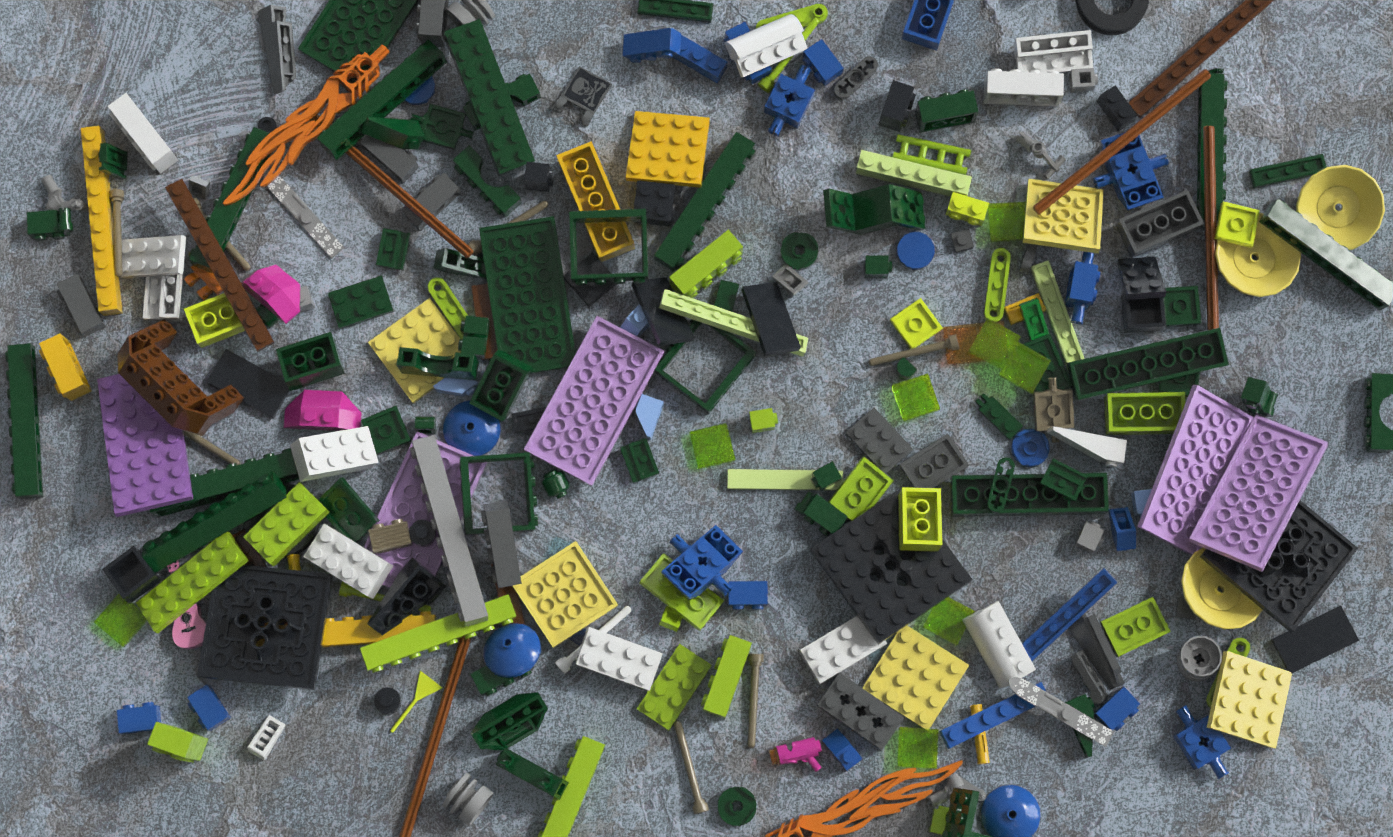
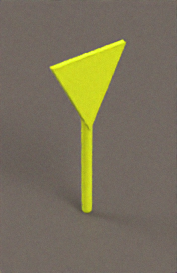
M420 671L415 698L390 732L393 733L418 700L443 687Z

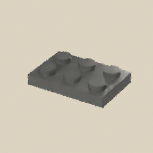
M875 407L846 432V435L885 474L913 451V448Z
M946 434L902 462L899 466L914 488H936L950 479L952 475H956L967 468L969 464L950 436Z

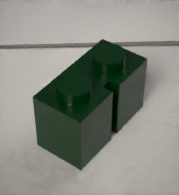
M465 316V321H461L460 331L464 332L463 340L459 339L458 351L474 354L476 358L485 359L489 318Z

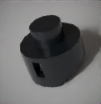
M417 520L410 527V538L416 545L427 547L434 542L436 530L433 531L431 522L428 520Z
M382 688L375 695V707L383 714H394L401 707V696L393 688Z

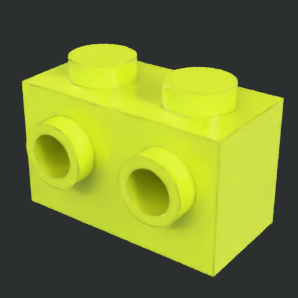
M953 192L945 215L954 220L966 221L974 226H982L989 203Z

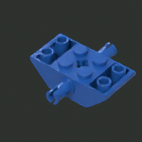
M1124 133L1101 140L1102 151ZM1139 135L1104 163L1108 173L1093 178L1094 184H1097L1095 187L1099 189L1113 184L1118 199L1127 211L1163 199L1164 197L1153 169L1169 165L1168 159H1165L1167 156L1164 153L1149 159Z
M717 525L690 546L679 534L670 540L669 543L681 555L663 569L661 573L688 599L701 595L711 585H714L723 596H726L733 589L721 576L727 572L743 551Z

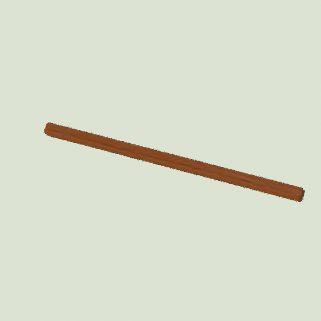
M1204 69L1036 203L1033 210L1038 215L1044 212L1210 79L1211 74L1208 70Z
M316 115L310 121L315 120L316 122L320 116ZM352 146L345 152L464 257L469 258L473 254L471 247L357 148Z
M1214 126L1203 127L1207 330L1219 328L1218 267L1215 256L1217 239H1214L1217 228Z
M462 637L459 640L399 837H411L471 638L465 639V637Z

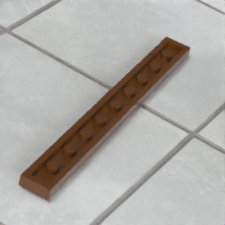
M1245 0L1129 102L1137 116L1141 118L1275 0Z
M183 179L166 186L167 193L256 351L259 352L274 344L270 333Z

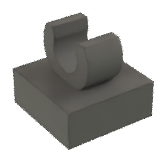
M200 174L197 177L192 175L189 179V192L197 197L206 199L209 195L211 179L208 178L206 181L201 179L202 175Z

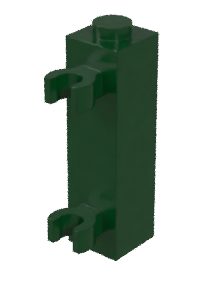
M504 748L497 757L496 765L559 800L569 784L568 781L507 748Z

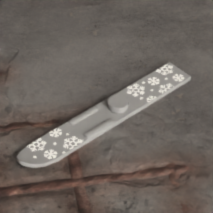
M269 170L265 171V173L263 174V179L266 177ZM280 176L267 185L275 197L331 259L345 248Z
M1018 677L1008 680L1011 690L1022 699L1104 747L1109 743L1114 733L1111 729L1027 680Z

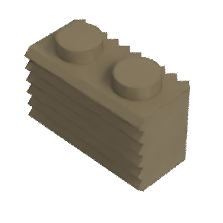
M403 519L391 521V525L384 526V523L373 525V529L368 530L373 553L379 554L412 546L408 522H403Z

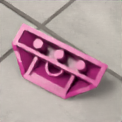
M272 265L256 270L241 282L245 291L285 324L300 312V284L279 266Z
M303 390L285 408L283 428L328 431L360 428L362 413L341 391Z

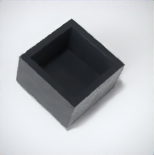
M895 80L892 81L880 116L879 126L900 132L901 127H906L910 111L907 110L912 109L916 94L913 93V86Z
M637 180L634 209H646L647 224L671 227L675 184Z
M1125 291L1123 292L1121 304L1124 333L1162 331L1166 327L1164 298L1127 300Z
M132 546L102 569L121 597L129 604L162 581L142 558V552L135 546Z

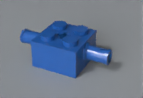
M800 65L794 79L781 74L765 104L764 113L774 117L768 129L770 134L774 132V136H779L784 123L798 128L814 97L815 89L804 84L811 72V69L808 67L804 69V65Z
M1083 251L1082 261H1075L1070 269L1064 304L1066 307L1073 308L1071 320L1073 324H1083L1085 310L1096 301L1097 290H1095V287L1099 282L1101 272L1098 271V265L1093 264L1094 253Z
M1187 705L1178 709L1176 713L1185 727L1173 735L1192 768L1195 770L1205 764H1209L1218 779L1227 775L1229 772L1219 758L1221 754L1230 750L1231 747L1221 732L1206 728L1209 715L1195 720ZM1200 739L1205 740L1204 745H1199Z

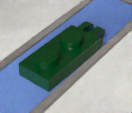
M983 393L980 397L985 403L980 399L975 401L980 407L978 411L1010 440L1023 425L993 396L988 398Z

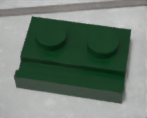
M100 143L99 162L102 165L99 167V170L115 178L126 179L127 176L124 175V171H127L128 152L108 143Z
M383 228L376 266L404 271L411 234Z
M646 438L620 447L633 484L659 475Z
M1053 458L1040 484L1075 502L1088 476Z

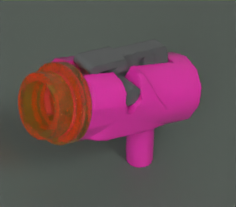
M802 735L779 743L778 746H774L773 749L769 750L772 765L796 764L797 761L802 760L803 762H808L815 772L822 768L814 758L819 756L818 752L822 751L820 741H815L814 737L805 739Z

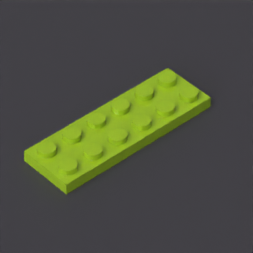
M228 531L213 540L136 602L153 631L158 634L247 563L248 559Z

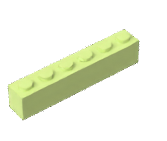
M861 150L856 174L950 197L953 192L967 196L972 179L971 176Z

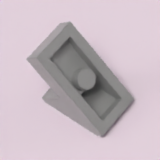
M787 264L772 275L773 279L787 291L790 298L808 284L806 279Z

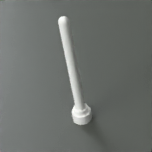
M629 606L624 607L603 625L599 631L605 633L610 631L631 612V608ZM581 645L569 656L560 657L555 662L564 674L570 670L571 663L576 660Z

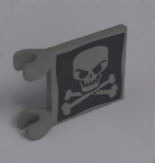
M579 66L562 96L556 102L555 110L561 113L567 102L586 111L581 119V124L588 126L612 83Z

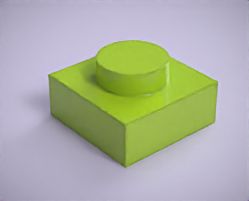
M666 606L659 625L677 632L682 617Z

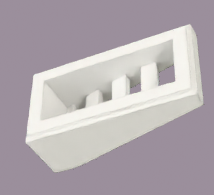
M268 715L248 745V751L265 761L286 725ZM269 723L278 729L276 731L268 727ZM267 731L272 734V738L264 734V732ZM260 738H263L264 740L268 741L269 743H268V744L263 743L262 741H260ZM256 745H258V746L264 748V750L261 751V750L257 749V748H256Z

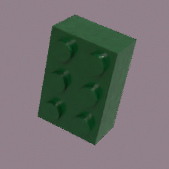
M968 89L958 91L957 94L943 93L935 98H931V96L921 98L917 102L915 110L919 133L975 123L978 107L974 90L968 91Z
M331 332L276 349L283 377L290 391L345 374L337 344Z
M499 349L493 354L469 404L504 421L509 416L533 367Z

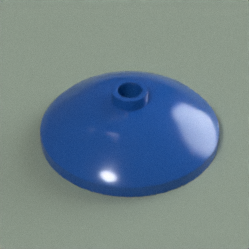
M470 401L459 403L449 411L444 420L443 434L445 441L448 445L473 456H483L490 452L499 440L501 432L500 421L469 404ZM469 424L474 425V428L472 430L467 429V426Z
M519 623L508 624L495 630L487 639L483 650L484 661L490 671L500 677H517L528 672L536 664L541 652V643L536 632L529 626Z
M1005 785L996 788L986 797L981 809V819L986 832L992 837H1032L1040 823V808L1035 797L1026 789L1016 785ZM1010 811H1014L1016 813L1015 818L1009 817Z

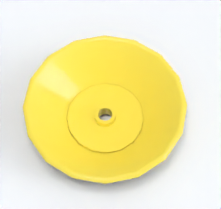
M1348 165L1331 166L1312 175L1301 188L1296 203V212L1301 213L1310 223L1316 224L1325 234L1331 235L1340 245L1353 250L1368 242L1380 228L1385 213L1384 196L1376 180L1364 170ZM1336 204L1342 205L1340 210L1335 209Z
M1259 213L1252 248L1217 240L1215 250L1218 269L1227 283L1243 294L1256 297L1275 295L1290 286L1299 272L1301 252L1259 222L1263 213ZM1252 255L1257 257L1256 261L1252 259Z
M1205 548L1194 552L1184 566L1181 579L1184 598L1193 613L1207 624L1221 629L1242 628L1255 621L1263 609L1200 558Z

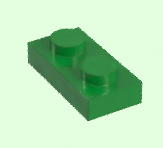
M1034 298L1019 304L1029 340L1032 341L1049 334L1039 299Z

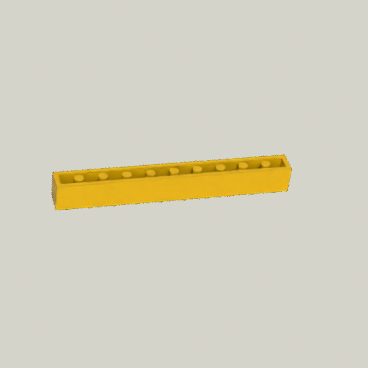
M100 126L81 128L98 311L103 316L123 314L119 277L115 275L114 223L112 203L109 199V174L99 170V167L102 165L99 162L100 143H106L105 132Z
M431 611L420 612L418 616H412L411 614L403 619L402 623L384 635H381L367 624L372 615L361 616V620H354V617H343L342 621L326 618L322 647L372 644L436 621L437 617L435 614L432 615ZM284 622V625H279V629H285L288 622ZM265 639L257 641L256 646H263Z

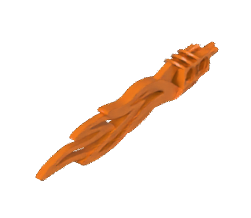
M381 45L370 56L364 52L362 55H356L349 63L342 64L339 67L340 69L333 73L334 76H330L326 80L323 89L316 99L299 107L286 118L285 124L269 133L249 156L246 165L250 168L241 183L224 200V206L231 205L249 194L256 187L265 171L273 164L260 184L261 188L269 185L281 174L288 164L290 166L294 164L308 143L316 140L324 130L329 128L337 113L351 105H355L356 98L359 96L360 100L363 92L366 91L367 93L369 86L380 76L379 63L390 53L387 47ZM364 65L371 66L370 69L366 71L361 69ZM350 78H357L355 83L348 82ZM340 84L350 93L340 94ZM327 104L326 109L324 110L322 115L317 119V121H310ZM294 139L283 162L275 172L277 166L279 165L281 159L284 156L286 150L285 144ZM277 149L262 165L253 182L242 191L251 179L260 161Z
M960 760L929 772L914 773L916 768H907L890 773L869 784L859 794L858 789L846 794L832 804L826 812L812 815L801 814L797 820L794 821L793 818L787 825H785V822L782 823L780 828L766 834L765 837H771L777 833V837H790L792 834L804 837L800 828L813 832L811 837H833L834 835L855 832L863 828L875 817L898 813L901 811L899 808L926 798L933 790L909 795L901 794L915 788L930 786L943 781L953 774L962 765L963 761ZM948 771L935 780L911 784L892 793L884 794L905 780L928 777ZM894 778V779H892V780H890V781H888V782H886V783L880 785L879 787L875 788L874 790L870 791L869 793H867L870 789H872V788H873L874 786H876L877 784H879V783H881V782H883V781H885V780H887V779ZM879 797L885 800L916 797L914 800L903 803L881 804L869 807ZM848 798L846 804L836 808L839 804H841L845 799ZM861 806L848 818L850 820L833 825L822 824ZM862 818H866L865 820L854 826L844 828L851 822H854Z

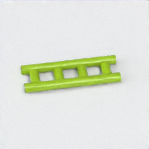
M900 134L897 135L896 142H901L899 153H893V158L966 175L967 167H962L964 156L970 157V149ZM909 144L920 146L918 157L907 155ZM927 148L938 150L936 161L925 159ZM946 152L957 154L955 165L944 163Z

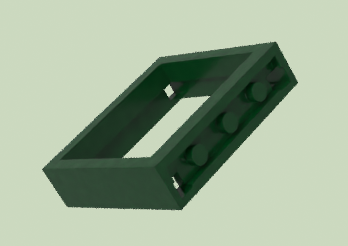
M646 209L569 211L572 283H576L578 286L587 285L588 282L604 285L606 282L625 284V281H633V283L640 284L644 283L645 280H649ZM641 221L642 273L578 275L576 223Z
M691 319L690 328L694 334L702 322ZM706 324L745 354L706 403L664 371L687 342L670 344L666 350L668 353L664 358H661L655 368V373L709 415L755 358L756 352L731 332Z
M530 452L459 458L465 535L484 534V529H487H473L468 464L523 460L528 525L512 526L513 532L535 530V526H538V514H534V507H537V497L533 495L532 488L536 487L535 476H531V468H534L533 457H530Z

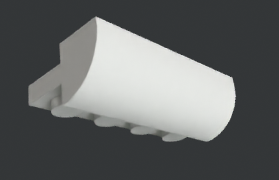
M792 14L724 42L731 60L735 61L740 77H745L808 49L802 35L804 29L799 20Z
M1091 30L1015 39L1014 56L1017 69L1021 70V72L1038 70L1040 73H1047L1048 71H1058L1061 73L1070 72L1071 69L1093 68Z
M183 274L146 277L143 308L144 320L165 319L167 322L179 321Z
M999 601L962 619L999 688L1009 686L1008 680L1010 678H1022L1036 670Z

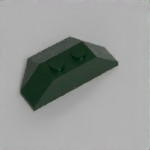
M539 692L516 694L483 714L471 731V735L482 750L508 749L539 730L548 707Z

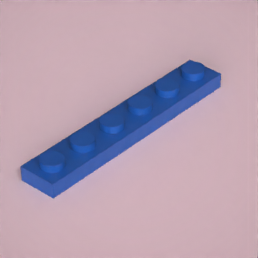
M1104 567L1022 642L1031 661L1039 656L1117 584L1114 577Z
M1042 682L1036 684L1037 687L1046 691ZM1015 694L939 731L947 749H950L1036 706Z

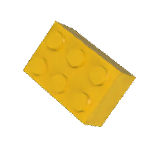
M57 334L39 343L41 347L39 353L43 360L48 362L47 370L50 376L54 377L57 382L54 386L58 394H62L64 398L66 397L73 401L92 392L72 345L62 334Z

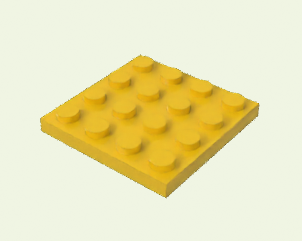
M635 111L626 181L637 182L638 180L701 188L710 118Z

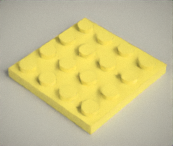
M1028 179L1023 243L1099 254L1104 189L1076 185L1038 215L1033 210L1034 205L1061 183Z
M430 298L368 342L413 404L433 390V385L445 377L401 373L396 365L400 347L419 349L435 356H452L455 352L461 353V351H458L459 336Z
M576 541L522 575V584L513 585V588L552 648H555L618 607L617 602Z
M905 626L896 633L862 688L910 721L929 731L969 665L914 629Z
M1223 651L1206 728L1269 748H1276L1292 676L1291 672L1229 651Z

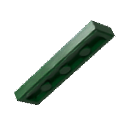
M639 0L637 13L711 23L714 3L692 0Z
M1318 154L1250 169L1249 174L1253 189L1310 177L1327 166L1324 155Z

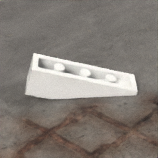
M1054 426L1047 429L1048 434L1093 459L1105 463V466L1117 467V465L1124 463L1127 440Z

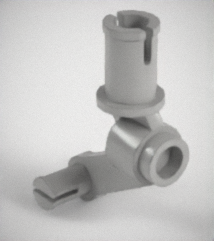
M1023 131L1020 132L1021 137L1017 135L1015 141L1025 147L1028 153L1033 152L1036 158H1043L1050 167L1043 173V176L1049 180L1055 172L1060 170L1059 167L1066 159L1060 155L1053 161L1047 154L1044 143L1031 139Z
M51 175L42 178L41 182L46 188L49 197L46 204L48 210H58L59 208H63V210L64 208H70L71 211L83 212L89 210L88 205L80 199L72 198L70 201L65 202L61 197L62 189L57 186Z
M953 774L947 778L948 782L945 789L929 795L934 807L950 799L953 787L980 792L979 802L985 801L986 798L984 790L977 788L958 776V774Z

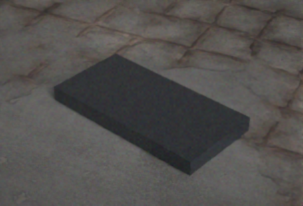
M667 277L645 280L644 283L640 284L632 282L633 291L659 346L693 341L695 337L684 316L659 308L664 290L673 292Z
M778 283L743 286L741 291L764 356L799 351L801 346Z
M225 349L206 381L220 390L232 385L244 397L242 402L273 419L290 392L284 380Z
M1338 606L1298 626L1294 632L1290 633L1287 631L1271 639L1286 670L1292 674L1359 641L1342 606Z

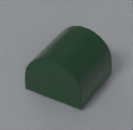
M902 358L896 367V374L902 380L911 379L917 372V368L905 358Z
M416 416V432L436 434V417Z

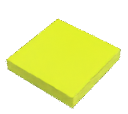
M1223 201L1220 207L1214 239L1252 248L1260 210Z
M921 298L889 320L910 349L917 348L943 329Z

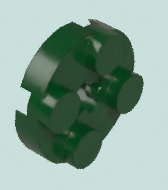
M793 232L786 236L782 242L781 258L785 264L796 271L807 269L817 259L818 244L814 237L808 233ZM796 247H798V248H802V247H803V248H804V250H803V255H800V254L796 255V254H795V252H796V249H795V248H796Z
M732 787L725 790L719 797L718 812L722 820L727 824L741 826L753 819L757 803L754 795L748 789ZM740 801L743 809L734 812L732 810L733 805L731 804Z

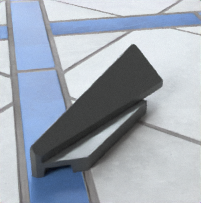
M1084 613L1068 628L1109 689L1125 684L1120 674L1121 668L1095 614L1087 617Z

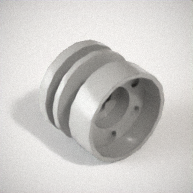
M461 0L463 5L454 1L445 9L457 27L478 19L481 20L482 24L487 25L489 24L488 19L493 20L496 17L486 0Z
M1196 636L1190 638L1181 647L1177 655L1176 664L1179 672L1185 678L1201 682L1209 679L1218 670L1222 662V653L1219 645L1211 638ZM1197 656L1200 657L1199 660L1201 661L1199 665L1194 660Z
M466 773L451 787L442 806L447 809L454 803L450 812L453 814L459 808L462 809L459 819L470 826L487 806L494 793L484 785L476 791L474 788L478 781L474 779L468 785L467 783L471 775Z

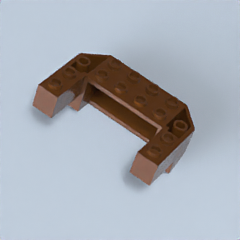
M165 319L129 335L117 353L118 373L172 427L203 436L212 424L233 414L244 399L232 385L210 396L205 395L162 352V350L169 347L178 333Z

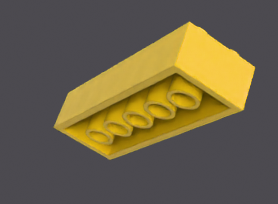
M592 141L556 155L578 211L620 210ZM626 222L584 223L597 257L601 262L635 249V243Z

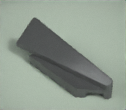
M269 5L260 9L258 13L273 93L279 94L285 91L289 83L297 77L292 23L286 22V7Z

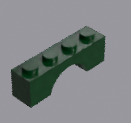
M522 74L515 81L505 83L511 100L518 101L523 106L541 98L531 74ZM468 101L463 106V110L473 130L476 131L480 128Z
M470 145L453 159L455 165L453 168L459 175L464 174L468 178L466 180L473 189L476 187L480 191L479 195L485 202L490 201L494 205L492 209L499 216L502 214L506 218L522 203L519 195L509 185L493 187L482 180L481 168L484 164L483 159Z
M400 347L396 365L403 374L476 380L479 361L474 354L455 352L452 356H435L419 349Z
M1371 373L1364 382V388L1367 390V397L1364 399V408L1367 409V416L1364 418V427L1367 428V435L1364 436V446H1366V452L1390 453L1393 451V430L1382 422L1379 410L1382 401L1393 395V374Z

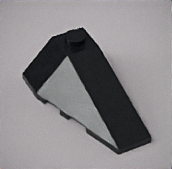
M412 557L399 572L367 624L381 635H384L402 623V620L409 615L419 612L418 609L424 605L434 602L447 586Z

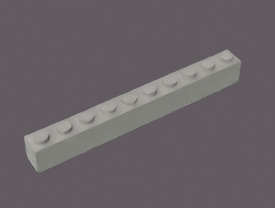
M432 435L413 440L410 453L412 459L416 458L418 465L415 466L417 476H421L423 483H420L422 494H426L428 501H425L428 513L432 512L433 519H431L433 531L437 530L439 537H436L438 548L443 549L444 555L441 556L443 566H448L449 573L446 575L449 585H453L455 592H452L454 603H458L460 610L457 611L460 622L464 621L465 627L488 621V613L436 437Z

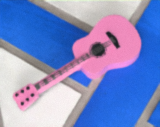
M179 560L167 566L171 574L180 568ZM197 603L174 620L172 630L173 641L183 649H195L203 644L206 621L202 618L201 609Z

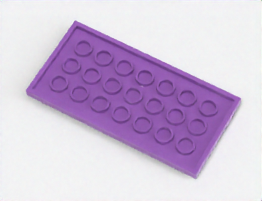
M120 374L97 379L115 516L120 517L193 500L184 431L172 427Z

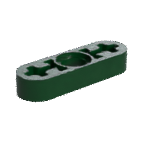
M1002 458L996 465L987 500V508L992 513L1001 512L1006 504L1015 469V464L1010 458ZM1005 462H1008V466L1011 469H1007L1005 476H1009V479L1004 476H997L998 473L1001 475L1003 472V467L1000 464L1003 465ZM1003 480L1006 483V489L1003 491L998 490L995 486L996 481ZM993 492L999 495L1004 494V498L1002 496L999 497L998 503L1001 506H998L996 509L991 504V501L994 502L996 499V495H993Z

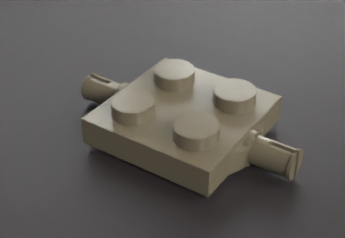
M1056 377L1048 378L1049 389L1042 392H1033L1035 430L1046 431L1053 426L1074 428L1072 389H1057ZM1052 436V443L1060 442L1059 439Z

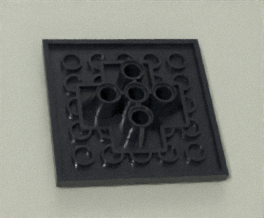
M901 489L810 548L814 558L878 645L973 580L943 539L939 551L900 550L898 494ZM874 549L881 550L883 555H876ZM901 554H906L909 560H903ZM885 565H892L894 571H888ZM870 575H876L879 581H872ZM897 580L904 581L905 586H899Z
M1300 500L1263 572L1208 549L1204 550L1200 558L1292 633L1354 555L1358 547Z
M252 565L240 567L211 592L197 677L315 690L333 575ZM271 601L270 607L263 608V603ZM246 617L249 618L246 625H240L241 620ZM268 620L267 626L259 627L260 622ZM282 622H288L285 629H279V625ZM265 639L263 646H256L257 641Z

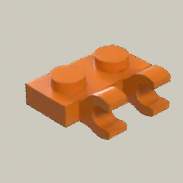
M191 266L190 268L194 272L184 278L190 287L194 286L200 279L206 284V286L197 291L198 296L203 301L213 292L218 296L223 291L214 274L198 267Z

